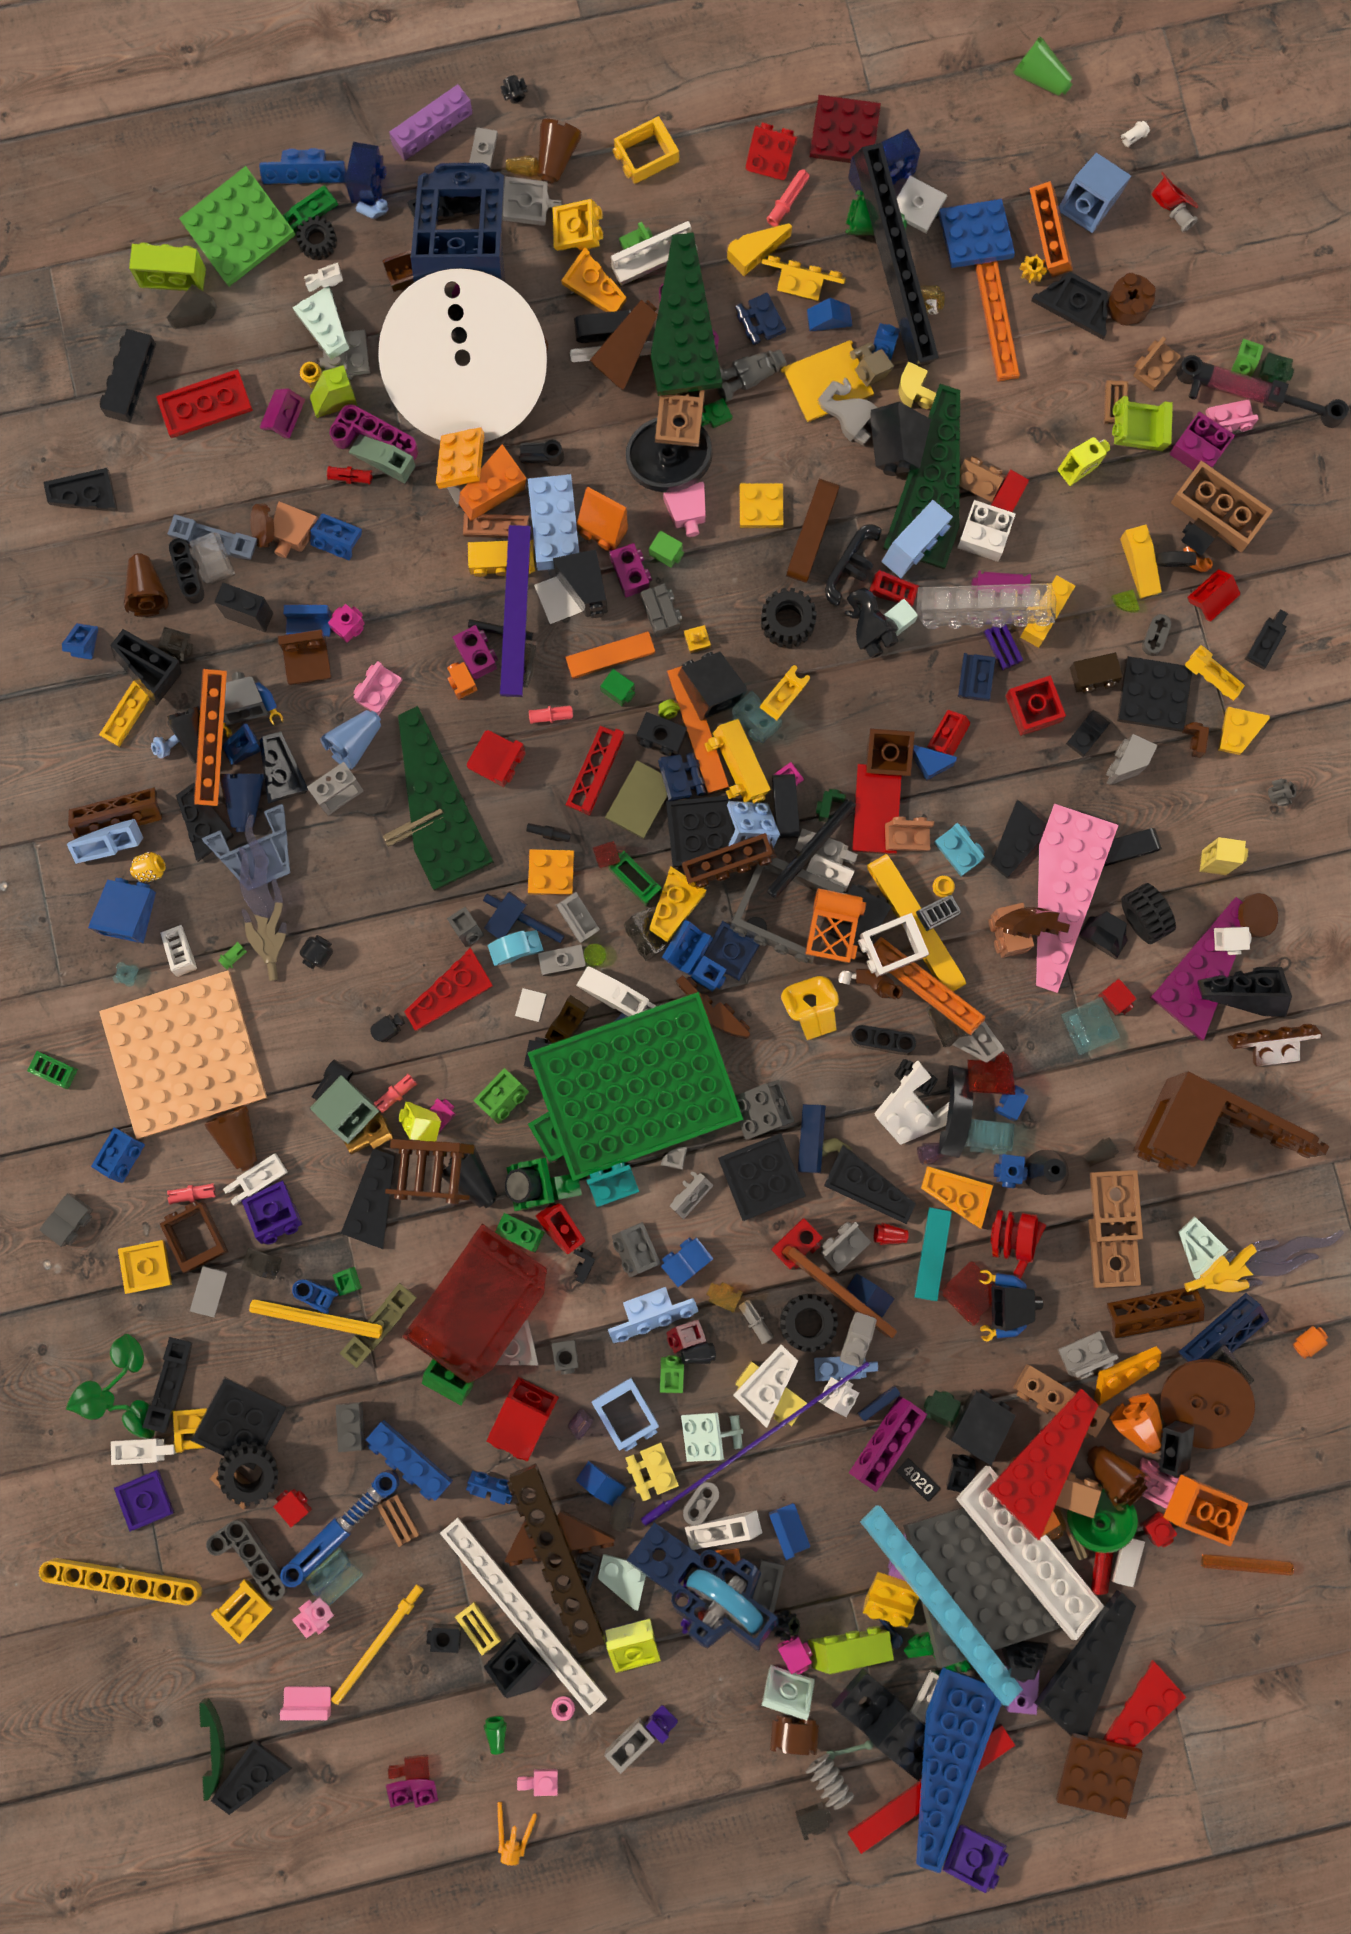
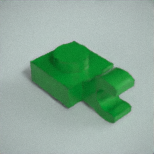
M723 398L704 407L701 425L704 427L710 423L712 428H716L732 420L733 416Z

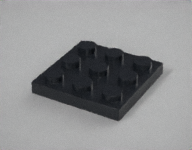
M1128 656L1125 662L1117 721L1182 732L1185 727L1192 671L1185 665Z
M726 795L666 801L673 868L682 867L681 863L729 846L735 827L727 804L729 801H733V799H729Z
M781 1133L718 1158L742 1221L806 1197Z
M224 1376L191 1441L224 1456L227 1450L231 1451L233 1445L237 1444V1447L242 1446L241 1442L245 1441L247 1445H251V1441H253L258 1446L262 1444L266 1447L287 1407ZM254 1463L243 1464V1466H246L252 1470H254V1468L257 1465Z

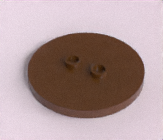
M1198 1359L1179 1366L1168 1376L1162 1387L1160 1408L1163 1420L1167 1426L1174 1421L1194 1426L1192 1446L1203 1449H1216L1236 1442L1247 1432L1254 1418L1255 1400L1249 1382L1236 1368L1219 1360Z

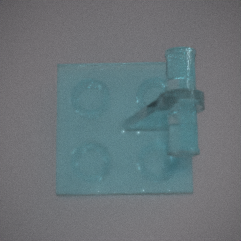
M1102 997L1061 1014L1078 1055L1120 1038Z

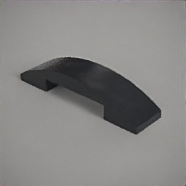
M949 1065L946 1087L951 1088L946 1131H941L938 1154L959 1158L967 1140L972 1118L973 1081L969 1069Z
M169 1337L152 1404L148 1407L142 1428L166 1433L181 1393L192 1342Z

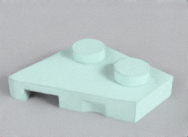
M1195 1216L1178 1232L1195 1279H1199L1201 1274L1206 1272L1220 1256L1229 1250Z

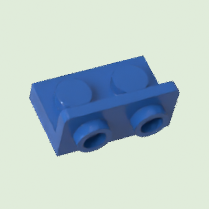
M322 513L311 529L310 544L318 549L350 560L352 549L360 538L362 529Z
M114 1127L91 1167L104 1176L123 1183L145 1144Z

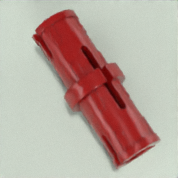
M328 466L327 480L346 481L347 484H352V482L371 484L372 470L353 469L351 466L347 468Z

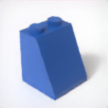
M115 878V881L107 879L88 928L100 935L143 944L156 892L150 889V885L137 882V885L128 884V880L122 878Z

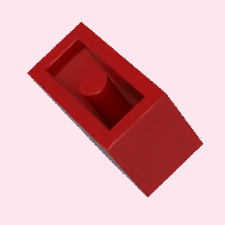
M551 1203L535 1215L548 1236L567 1255L586 1242L562 1204Z

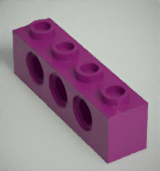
M899 1396L850 1469L849 1474L877 1492L928 1414Z

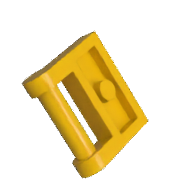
M207 1408L173 1411L176 1453H181L188 1449L205 1448L191 1440H184L183 1434L195 1432Z
M244 1579L239 1584L240 1587L219 1609L216 1608L211 1613L212 1617L239 1644L274 1609L247 1579ZM247 1594L251 1599L229 1621L226 1618V1614Z

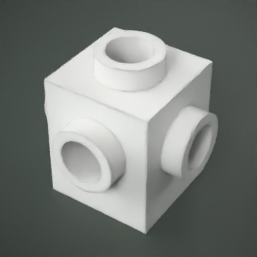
M831 1377L823 1392L839 1381ZM847 1381L819 1402L847 1417L852 1406L855 1404L859 1392L853 1390V1384Z

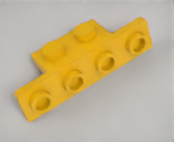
M768 255V258L762 259V264L782 268L778 291L819 300L824 279L842 284L846 282V278L842 277L843 273L830 270L829 274L821 272V267L810 265L809 268L801 267L800 262L789 260V263L781 262L780 257Z

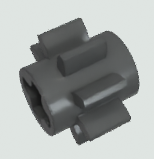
M1282 778L1272 781L1273 787L1268 789L1271 802L1277 803L1278 806L1292 804L1291 798L1296 797L1294 784Z

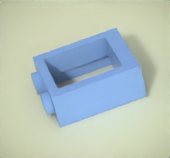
M632 1377L592 1400L594 1408L619 1451L623 1448L625 1451H628L637 1445L636 1440L643 1436L645 1439H648L657 1433L656 1428L659 1427V1424ZM631 1390L648 1418L650 1425L621 1441L602 1406Z

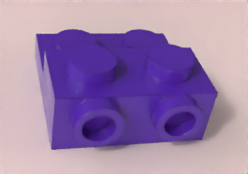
M283 1180L242 1200L255 1238L261 1244H273L278 1240V1236L284 1233L287 1235L293 1234L298 1231L299 1226L303 1225Z
M961 1824L943 1871L987 1893L990 1891V1888L994 1890L998 1884L1000 1876L996 1873L999 1865L1003 1867L1009 1855V1853L1005 1852L1007 1846Z

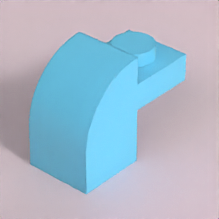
M537 930L512 933L487 945L494 966L512 963L521 957L544 951Z

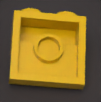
M592 199L553 207L554 248L560 251L577 247L579 250H583L584 247L586 249L599 247V240L603 239V231L599 226V220L603 217L601 207Z
M877 1572L865 1598L863 1614L868 1615L873 1620L882 1619L888 1621L894 1627L903 1626L907 1628L914 1615V1609L919 1597L906 1581Z

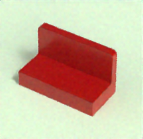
M1218 569L1187 598L1190 604L1201 608L1206 620L1211 622L1241 593L1234 576Z

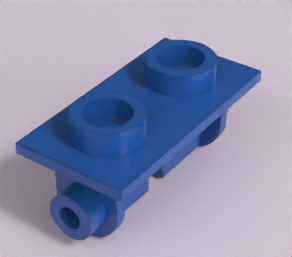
M472 1471L466 1491H469L471 1495L485 1499L488 1491L491 1492V1501L503 1505L505 1503L510 1504L513 1496L507 1485L508 1480L494 1478L484 1472Z

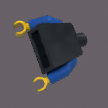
M981 1270V1273L989 1274L987 1281L979 1280L981 1283L989 1284L991 1281L995 1282V1284H991L992 1328L988 1325L980 1327V1331H990L988 1336H981L982 1340L988 1342L994 1336H997V1338L1018 1336L1027 1328L1028 1324L1034 1323L1036 1320L1035 1310L1043 1308V1299L1040 1296L1035 1297V1291L1027 1288L1026 1283L1014 1275L1001 1273L992 1275L988 1270Z

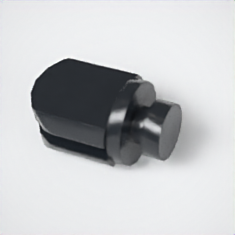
M399 1013L395 1014L394 1018L390 1014L384 1016L371 1026V1035L379 1042H387L399 1034V1031H401L399 1025H404L405 1021Z

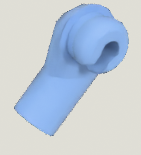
M379 199L376 205L369 206L360 201L357 204L356 211L371 219H375L387 213L388 203L384 199Z

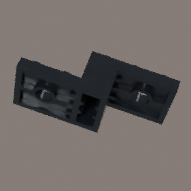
M862 1668L831 1705L864 1732L877 1749L919 1782L922 1779L925 1724L915 1716L904 1702ZM863 1697H867L864 1703L859 1704ZM918 1747H922L918 1753L914 1754Z

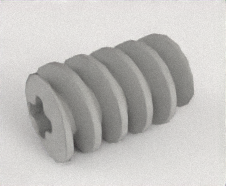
M825 1754L813 1761L805 1772L807 1774L814 1772L813 1777L810 1779L811 1782H820L815 1789H824L820 1796L821 1799L829 1797L825 1806H834V1810H837L848 1804L853 1799L854 1794L848 1792L849 1786L847 1783H843L844 1777L838 1775L839 1769L837 1767H833L834 1760L828 1758L829 1754Z

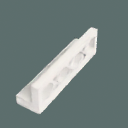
M689 221L612 255V269L620 285L622 286L666 266L672 235L690 233L691 225Z

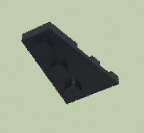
M108 468L43 482L49 505L118 511Z
M282 732L262 736L259 742L268 803L305 794L308 791L307 785Z
M193 782L178 793L176 798L188 830L196 861L199 862L213 852L203 842L202 838L220 830L226 841L234 835L211 805L194 804L195 783Z
M1019 800L1015 802L991 861V865L1006 878L1012 874L1039 843L1047 825Z
M1021 1641L1003 1647L1002 1652L1010 1678H1014L1017 1681L1035 1680L1048 1652V1643Z
M254 1740L213 1796L211 1802L230 1815L275 1780L290 1771L292 1767L258 1741Z

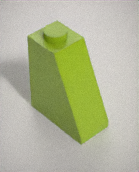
M344 365L322 372L310 395L316 418L341 411L346 405L358 406Z

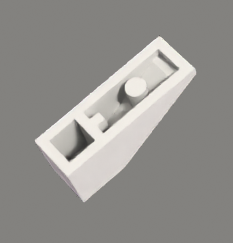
M757 1510L702 1522L696 1526L690 1525L685 1527L689 1547L692 1550L751 1540L762 1534Z

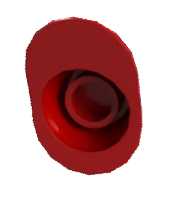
M1161 172L1164 178L1152 191V197L1162 208L1173 210L1181 203L1186 202L1198 208V204L1188 194L1173 184L1164 172Z

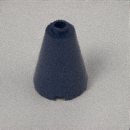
M220 774V784L231 827H236V832H250L249 827H254L264 774Z

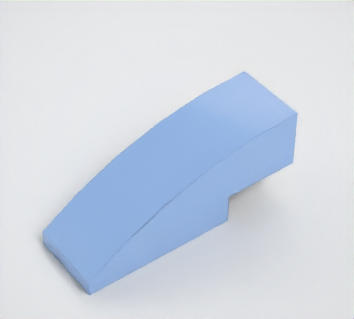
M132 819L86 834L68 842L67 846L77 864L115 855L119 850L136 847L143 840V835L136 820Z

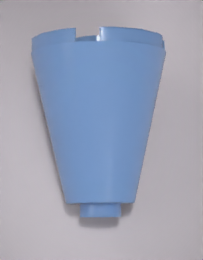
M365 710L325 733L320 738L321 743L326 751L330 748L333 753L331 757L337 763L345 762L347 767L352 770L380 729L381 718L376 712Z

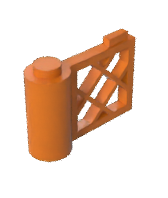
M818 888L814 900V910L805 954L850 963L851 959L855 960L857 946L853 944L859 915H864L866 902H862L863 898ZM818 916L826 917L832 926L821 932L816 925ZM832 919H836L839 921L834 923ZM842 921L852 923L851 931L843 937L836 925ZM834 928L840 939L830 945L823 934ZM816 930L818 935L814 937V933ZM849 936V942L847 943L845 938ZM818 937H821L827 946L821 952L811 950L813 941ZM842 941L847 948L846 957L837 956L832 947ZM827 950H830V952H831L832 954H828V953H824V952H826Z

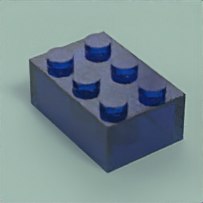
M909 129L881 142L893 185L902 178L907 179L909 176H913L917 169L921 150ZM853 156L851 158L848 179L855 191H863Z

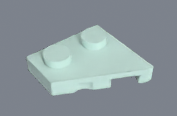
M603 1554L598 1579L629 1606L638 1611L646 1576L630 1565L627 1559Z

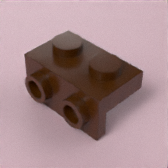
M411 250L383 259L385 271L393 292L404 290L414 283Z

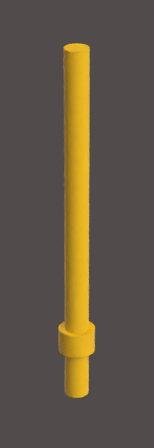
M416 1584L407 1598L401 1600L398 1604V1610L331 1698L333 1703L339 1705L405 1614L411 1612L414 1608V1602L424 1590L421 1586Z

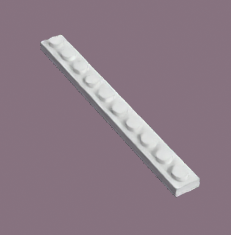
M459 1517L456 1518L440 1532L442 1537L586 1712L591 1715L608 1699L607 1696Z

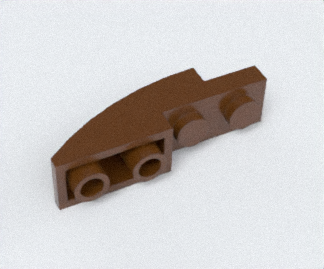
M1025 907L1002 916L996 921L995 926L1004 928V933L1030 938V934L1040 936L1041 932L1058 935L1059 931L1068 933L1070 924L1058 921L1059 912L1039 907Z
M682 975L676 981L677 986L686 995L698 992L696 990L698 985L690 977L686 979ZM705 993L700 994L712 1028L738 1038L748 1039L751 1034L748 1032L750 1027L742 1019L738 1021L733 1016L735 1011L727 1003L723 1005L719 1002L712 1007L713 1001Z

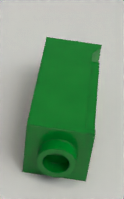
M625 851L621 854L617 852L608 861L610 863L608 865L609 871L646 907L649 905V900L655 894L662 892V887ZM625 861L650 884L644 892L619 869Z

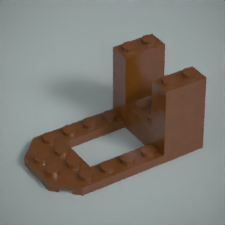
M1187 1071L1166 1080L1133 1151L1138 1153L1137 1157L1146 1162L1152 1160L1158 1163V1168L1168 1173L1171 1170L1177 1171L1179 1168L1184 1170L1194 1168L1217 1119H1221V1117L1230 1120L1229 1124L1239 1129L1244 1127L1250 1130L1249 1134L1256 1138L1262 1139L1264 1137L1270 1140V1144L1276 1148L1283 1149L1284 1147L1296 1151L1297 1154L1305 1158L1326 1155L1329 1146L1324 1142L1319 1144V1137Z

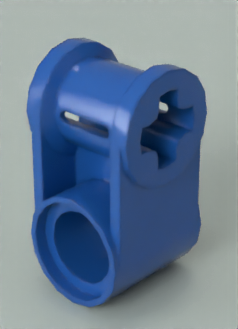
M309 1279L298 1280L292 1288L295 1298L325 1314H329V1307L334 1297H337L339 1294ZM301 1283H306L309 1286V1293L306 1296L298 1292V1287Z

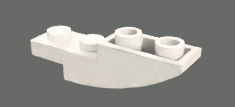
M587 966L576 984L577 987L612 1009L616 1008L627 1016L656 1007L649 1002L648 998L589 966Z

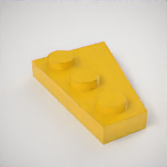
M670 866L649 930L668 942L682 922L686 920L702 900L707 890L704 888L697 889L696 886L692 887L688 884L685 875Z

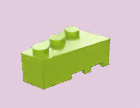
M880 1626L868 1627L867 1631L862 1632L849 1631L842 1635H831L808 1640V1645L813 1653L810 1656L812 1668L827 1674L894 1660L890 1632L882 1630Z

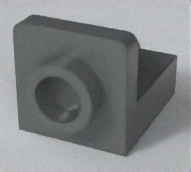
M466 907L447 918L465 947L477 942L484 936Z

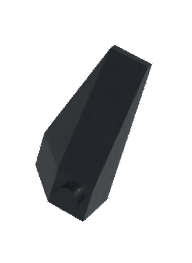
M1282 967L1253 968L1252 972L1243 973L1242 971H1237L1234 976L1226 977L1219 975L1198 980L1197 983L1202 999L1261 1016L1286 1017L1292 999Z

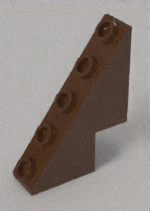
M560 1510L558 1519L571 1550L583 1553L591 1551L592 1546L600 1545L601 1549L614 1546V1536ZM524 1520L504 1561L509 1563V1566L523 1564L524 1559L532 1558V1562L538 1561L533 1547H536L533 1538H528L525 1531L526 1520ZM543 1532L540 1538L544 1542H550L553 1536L549 1532Z

